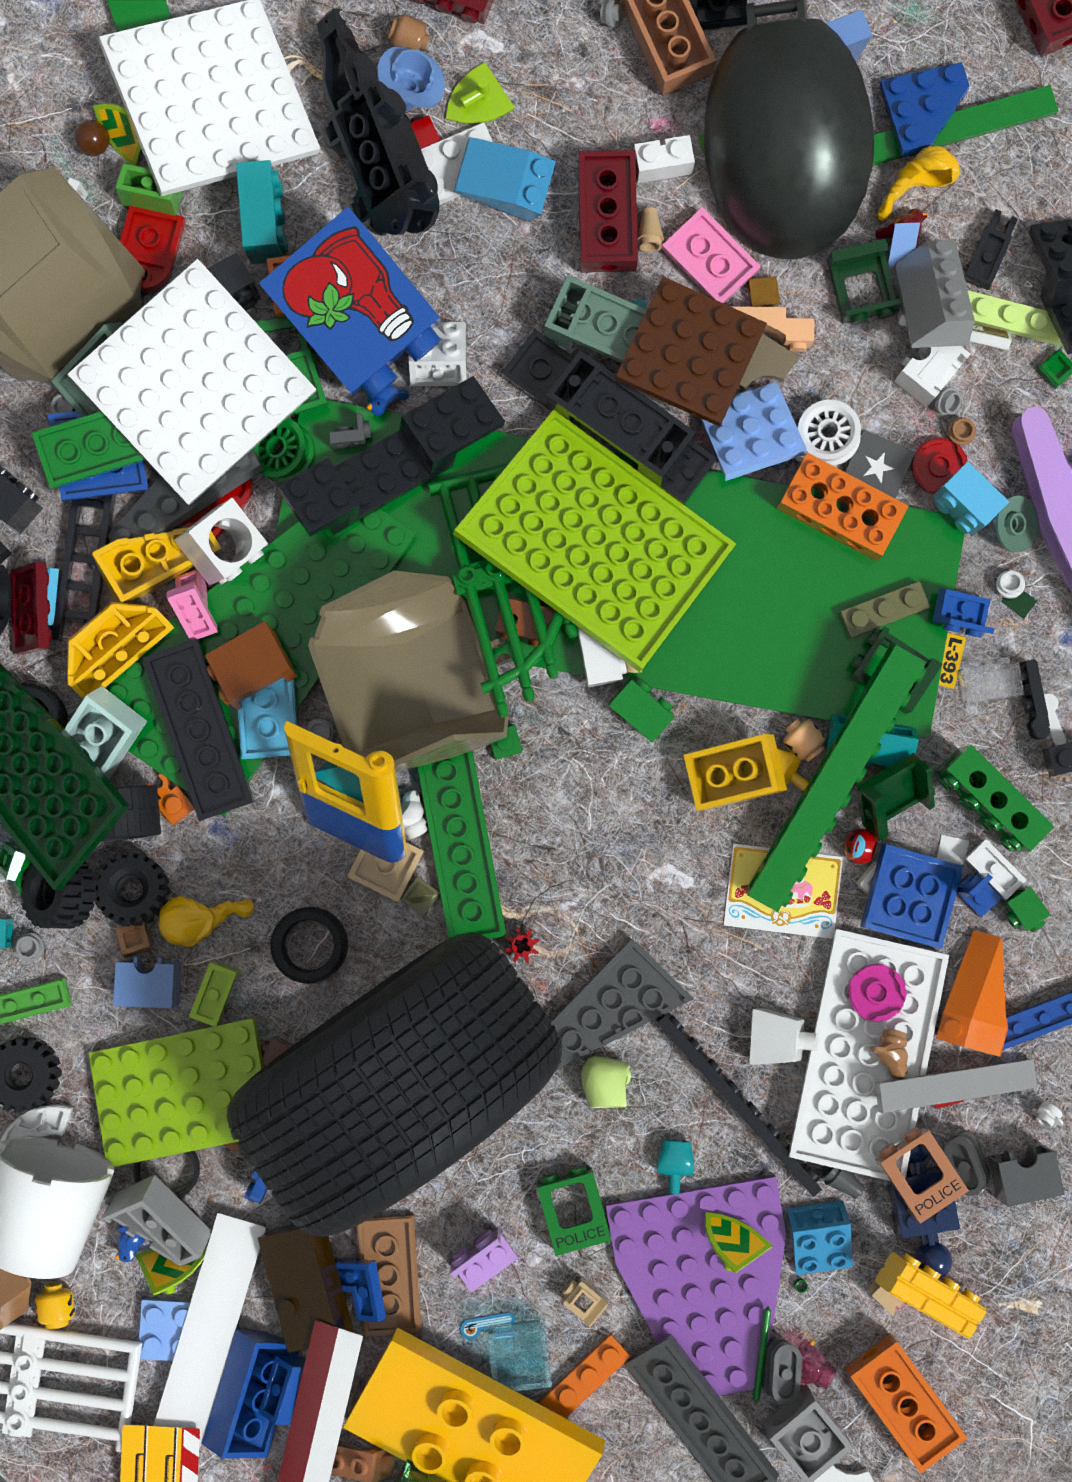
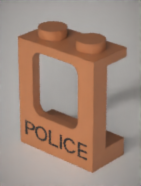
M915 1127L903 1135L904 1140L897 1145L891 1143L879 1151L880 1156L875 1161L877 1165L882 1167L907 1205V1211L913 1220L921 1224L969 1190L931 1132L923 1127L921 1129ZM923 1144L941 1170L942 1178L921 1193L915 1194L897 1168L896 1160L917 1145Z

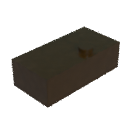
M291 1224L273 1228L258 1237L288 1353L309 1348L315 1321L354 1332L329 1236H312L299 1229L298 1226Z

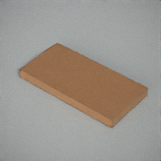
M414 1214L372 1217L356 1226L358 1260H376L386 1318L380 1322L362 1321L363 1337L393 1335L397 1327L409 1334L421 1333Z

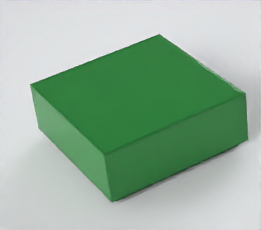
M1059 348L1037 370L1056 389L1072 375V361Z

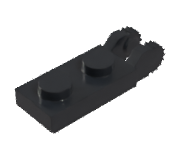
M995 209L988 226L985 227L964 274L965 281L989 290L1018 220V218L1011 216L1005 225L1003 233L996 230L995 227L1001 218L1002 212L998 209Z
M1035 659L1018 663L1019 668L1016 670V676L1019 685H1023L1025 696L1022 697L1023 709L1025 713H1029L1030 717L1026 724V729L1031 739H1044L1050 733V723L1038 663Z

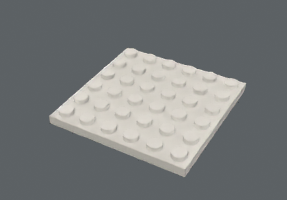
M246 0L99 36V44L161 197L237 176L236 163L270 160L272 166L319 154L320 146L260 0Z
M198 259L68 373V376L188 505L193 503L316 392V388Z

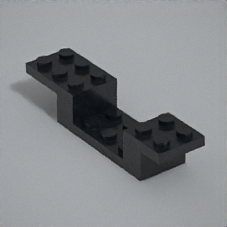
M534 329L501 373L503 378L551 412L553 410L557 411L570 422L576 419L638 463V472L683 505L717 462V458L694 442L696 432L636 389L615 380V374L581 350L574 357L536 329Z
M472 376L404 414L401 417L399 431L335 467L330 459L326 458L278 485V490L309 537L326 527L335 535L453 467L457 452L503 427L505 420L478 381Z

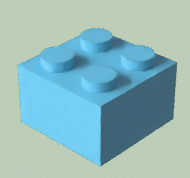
M969 462L963 465L932 496L935 500V506L942 513H948L956 520L955 525L964 534L969 533L971 536L983 529L1009 503Z

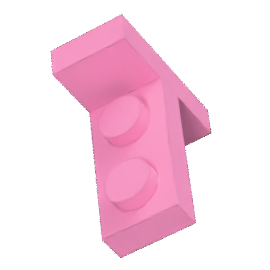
M197 569L175 577L176 588L167 591V599L190 641L217 633V624L208 609L206 580Z

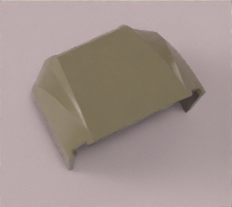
M55 167L20 174L0 192V366L19 382L34 380L52 383L51 381L104 324L117 322L124 324L142 306L140 295L145 269Z
M392 571L321 607L319 613L321 619L315 636L310 638L308 647L344 748L365 758L374 751H385L393 757L395 770L399 771L458 756L507 737L509 707L508 716L500 718L492 692L485 694L482 692L480 683L487 681L488 676L469 604L464 595L457 596L455 585L448 576ZM504 637L491 641L492 650L501 648L506 644ZM510 653L502 654L495 658L496 665L500 666L509 662L512 659Z

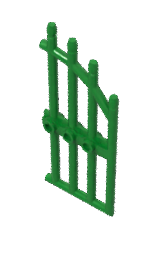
M509 463L428 483L430 494L437 492L440 494L459 566L450 569L457 596L466 594L488 676L487 681L480 683L483 694L492 692L500 718L508 716V706L505 703L506 699L502 686L517 678L519 679L520 687L523 689L522 694L525 701L532 702L535 700L528 671L542 657L544 664L547 666L546 671L549 678L555 679L558 677V667L555 664L556 660L552 644L562 622L565 624V631L568 637H577L576 625L556 610L548 627H546L539 598L524 587L539 642L525 658L505 584L516 581L487 559L470 564L464 542L453 535L459 522L450 489L466 485L473 508L481 498L477 482L493 478L495 481ZM492 587L495 590L515 665L514 668L499 675L477 593V591Z

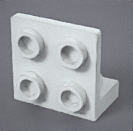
M440 322L433 328L442 339L440 343L417 362L409 355L411 387L456 386L467 380L465 322Z

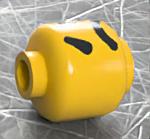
M52 1283L45 1285L44 1291L36 1295V1316L40 1324L45 1325L46 1329H56L69 1325V1320L75 1316L74 1296L71 1289L62 1288V1283Z

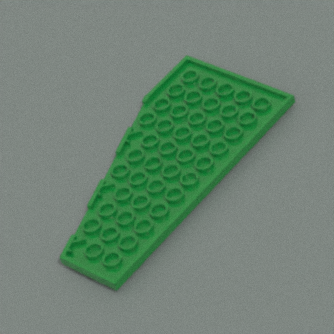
M381 509L335 535L326 527L309 537L301 523L297 522L263 548L261 551L264 554L252 564L247 561L240 566L242 572L231 581H226L222 585L218 583L207 592L208 609L217 624L218 632L199 639L204 656L266 621L274 629L298 675L294 679L298 711L320 679L308 644L310 638L315 636L319 625L321 607L392 572L417 534ZM176 615L169 621L174 626V629L113 680L106 689L147 720V723L128 752L189 793L143 661L144 657L190 641ZM213 680L249 783L266 758L241 759L238 710L231 704L226 705L218 692L221 686L218 680ZM230 811L225 812L221 815L226 817Z

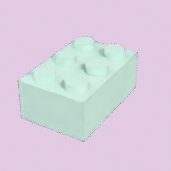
M101 686L85 696L65 730L78 742L109 780L147 723V720Z

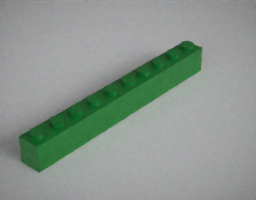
M891 642L747 886L746 892L749 897L776 912L780 910L781 906L786 907L793 896L791 889L796 881L800 883L805 877L808 870L805 866L810 857L815 858L822 847L820 842L825 832L829 834L837 822L835 815L840 808L844 809L849 803L852 796L849 793L854 783L859 784L867 770L864 767L869 758L874 759L881 748L879 741L884 733L889 734L896 723L895 714L899 708L903 709L909 702L911 687L914 682L918 684L925 675L926 668L924 666L926 661Z

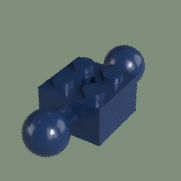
M919 1144L911 1149L908 1162L909 1171L906 1172L905 1180L915 1194L921 1193L942 1178V1172L938 1166L926 1168L925 1159L930 1153L923 1144ZM887 1180L896 1233L902 1239L921 1236L922 1245L915 1254V1258L921 1262L919 1267L923 1269L925 1265H928L941 1274L939 1279L945 1277L950 1272L953 1261L949 1249L942 1243H939L938 1233L960 1229L956 1202L953 1201L919 1224L913 1220L907 1211V1205L892 1182Z

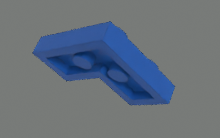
M335 1259L343 1292H352L357 1321L380 1322L385 1319L386 1314L376 1260Z

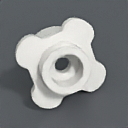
M1042 1102L1038 1109L1033 1108L1031 1111L1037 1117V1122L1046 1128H1055L1056 1125H1063L1061 1120L1062 1112L1050 1103Z

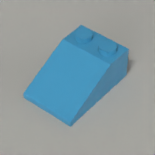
M469 137L453 192L531 222L542 213L556 161L530 150Z

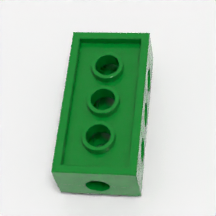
M972 745L958 748L935 771L939 776L938 782L946 790H953L960 797L958 802L966 810L976 812L980 816L978 819L979 823L990 832L994 830L1001 837L999 839L1001 845L1010 852L1013 850L1015 852H1031L1054 828ZM970 776H971L972 779H973V785L970 784V781H969V777H970ZM990 797L993 799V805H991Z

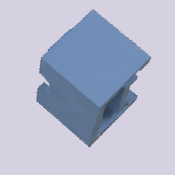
M134 956L133 962L131 960L115 962L113 1006L174 1008L179 1006L182 962H167L165 957H158V963L155 964L151 972L143 967L141 956Z

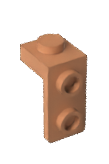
M338 1444L331 1474L361 1482H378L393 1475L394 1455L377 1446L364 1450Z

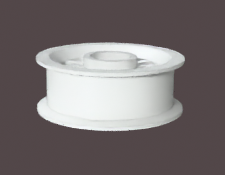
M838 400L816 402L805 410L799 420L798 430L807 448L806 453L808 452L832 466L849 460L859 447L861 438L860 420L856 412L844 402ZM830 428L834 429L837 434L827 438L822 435V432ZM826 447H829L830 451H825Z

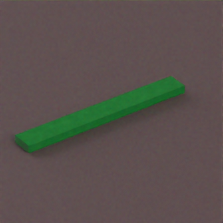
M1051 85L955 111L944 129L936 137L932 146L943 147L1056 115L1059 110ZM893 129L874 134L873 166L904 158L901 157Z

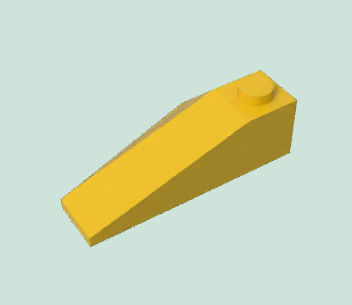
M189 527L159 534H146L142 537L117 539L92 552L101 576L117 603L131 604L194 567L174 541L175 538ZM210 531L209 545L215 554L222 548L212 531Z

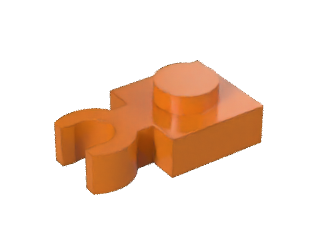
M160 773L158 776L163 781V785L157 789L158 795L161 797L158 800L159 809L171 825L175 826L195 809L193 803L180 786H176L171 790L170 780Z

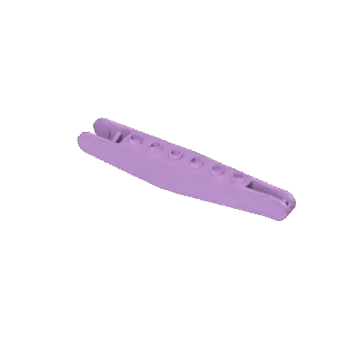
M1030 407L1012 423V437L1031 502L1037 511L1039 529L1072 594V468L1065 458L1047 412L1040 407Z

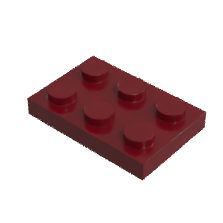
M33 562L10 570L13 655H25L49 649L51 641V630L48 628L50 602L47 599L49 573L46 570V562Z

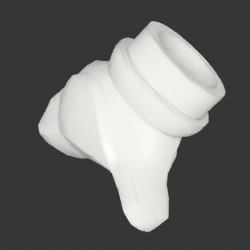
M415 790L407 791L403 795L401 804L407 840L416 838L428 830L425 825L426 820L422 818L424 808L420 803L421 793Z

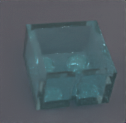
M545 1319L488 1325L487 1339L492 1379L514 1391L552 1387Z

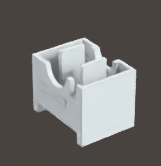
M963 347L919 348L920 350L917 353L920 355L921 360L906 357L901 363L905 368L894 382L927 407L971 355Z

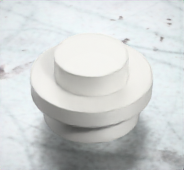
M1014 570L1004 571L998 576L996 581L998 593L1009 599L1021 595L1025 588L1023 576Z

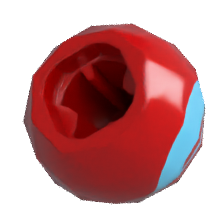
M858 828L852 830L844 840L843 849L845 855L856 864L864 865L870 863L873 859L878 840L867 829Z

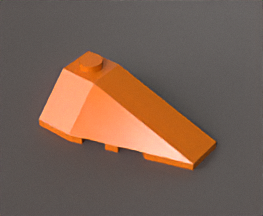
M973 930L947 1000L936 1039L1001 1057L1008 1031V1019H1006L1005 1008L1006 992L1004 991L1003 973L1005 969L1002 937Z

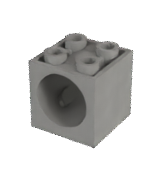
M807 1384L800 1389L799 1397L795 1402L789 1405H781L762 1421L769 1439L804 1482H814L854 1448L843 1428Z

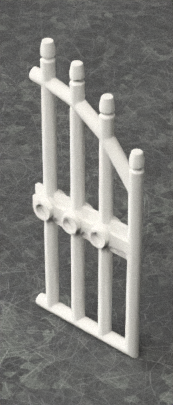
M10 1323L1 1329L0 1334L16 1336L14 1353L0 1351V1364L12 1365L10 1381H0V1394H7L5 1412L0 1411V1424H3L2 1433L15 1437H31L33 1429L114 1440L117 1441L115 1450L121 1452L122 1426L131 1425L142 1342ZM45 1341L128 1352L127 1370L44 1358ZM41 1370L125 1382L123 1399L39 1387ZM37 1399L121 1411L119 1428L35 1416Z

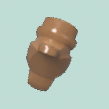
M884 1029L883 1035L880 1036L881 1044L871 1046L870 1051L877 1054L879 1060L888 1068V1072L893 1078H905L906 1074H908L906 1065L908 1053L905 1049L907 1046V1034L899 1030Z

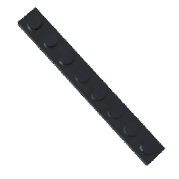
M665 1014L660 1016L656 1020L657 1024L808 1192L815 1197L822 1190L817 1184L820 1180L819 1176L810 1166L804 1169L797 1162L798 1159L788 1157L790 1144L784 1147L778 1141L781 1134L770 1122L765 1126L758 1118L762 1113L751 1101L745 1104L739 1097L742 1091L731 1079L727 1083L719 1075L723 1070L712 1058L707 1061L700 1054L703 1048L693 1036L687 1039L680 1032L684 1026L675 1016L672 1015L670 1018Z

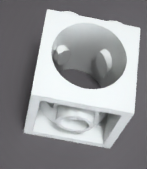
M233 498L216 506L174 539L209 585L216 582L222 585L226 581L234 579L242 572L240 566L247 561L250 564L255 562L264 554L261 549L268 545L267 541ZM213 526L225 529L233 537L236 553L232 562L221 560L212 552L209 545V533Z

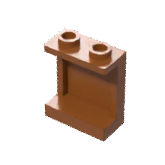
M266 621L205 655L210 664L206 666L209 675L214 681L218 680L221 689L218 690L221 699L226 705L231 704L237 710L243 707L241 701L281 678L290 682L298 677L274 629Z

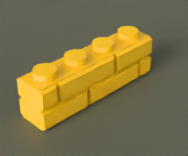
M891 1252L884 1263L885 1267L881 1268L875 1278L876 1283L888 1293L966 1338H971L978 1327L977 1323H980L987 1313L986 1308L978 1303L980 1297L967 1288L963 1292L959 1291L961 1286L945 1276L944 1280L939 1279L941 1274L928 1265H925L922 1269L919 1267L921 1262L910 1254L905 1253L902 1257L895 1252Z

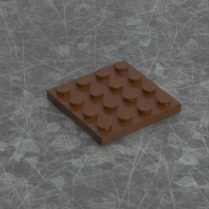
M662 276L615 380L720 427L767 323Z

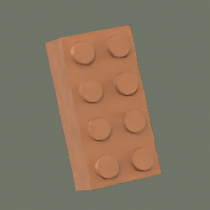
M619 0L662 96L713 75L716 59L689 0Z

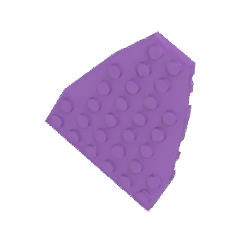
M771 1175L680 1191L679 1195L666 1193L605 1204L615 1264L656 1342L671 1333L718 1395L754 1390L764 1309L767 1307L771 1309L769 1341L774 1322L786 1240V1230L776 1176ZM705 1212L722 1214L749 1225L773 1245L772 1248L736 1274L733 1271H727L723 1266L724 1262L715 1253L708 1240L705 1230Z

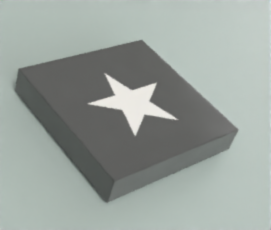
M864 429L861 433L859 447L850 458L845 472L896 498L915 451Z

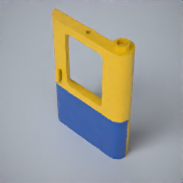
M286 721L284 731L307 822L386 862L393 863L402 860L407 853V844L393 757L385 751H374L365 758L342 747L338 743H333ZM311 753L356 774L360 780L364 803L318 782Z

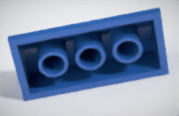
M236 1329L202 1444L221 1459L267 1458L277 1425L258 1413L275 1356H298L299 1351L288 1353L283 1337L259 1330Z

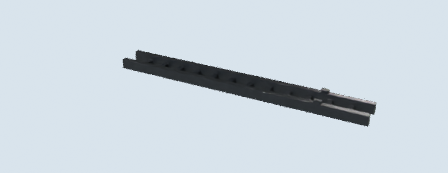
M141 292V295H140V298L142 299V306H141V308H143L145 293H142V292ZM116 495L105 496L104 502L88 499L71 501L51 637L53 641L62 642L65 618H70L71 622L85 623V620H87L88 623L99 613L103 578L92 556L75 554L77 535L99 537L98 549L109 544L108 534L111 532ZM81 507L103 510L100 529L79 527ZM73 562L95 565L92 585L71 582ZM69 590L91 593L88 613L66 610Z

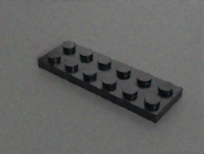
M199 639L144 657L143 661L198 820L203 821L254 803L255 800L216 687L206 669L208 664Z

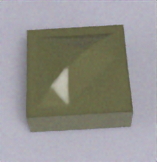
M417 876L401 900L424 916L438 898L440 892Z

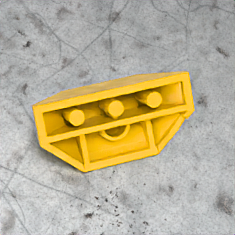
M111 602L68 639V685L83 699L87 694L103 686L105 688L174 629V626L155 606Z

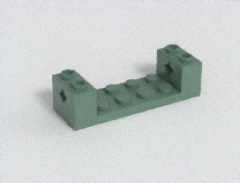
M567 275L545 323L544 336L566 349H570L574 342L622 363L647 309Z

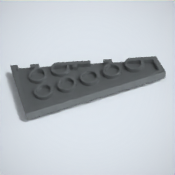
M254 448L190 505L160 475L149 487L148 491L142 495L108 534L110 541L142 537L152 533H165L180 525L264 470Z
M631 938L551 1021V1025H554L557 1030L562 1048L561 1061L556 1071L694 998Z

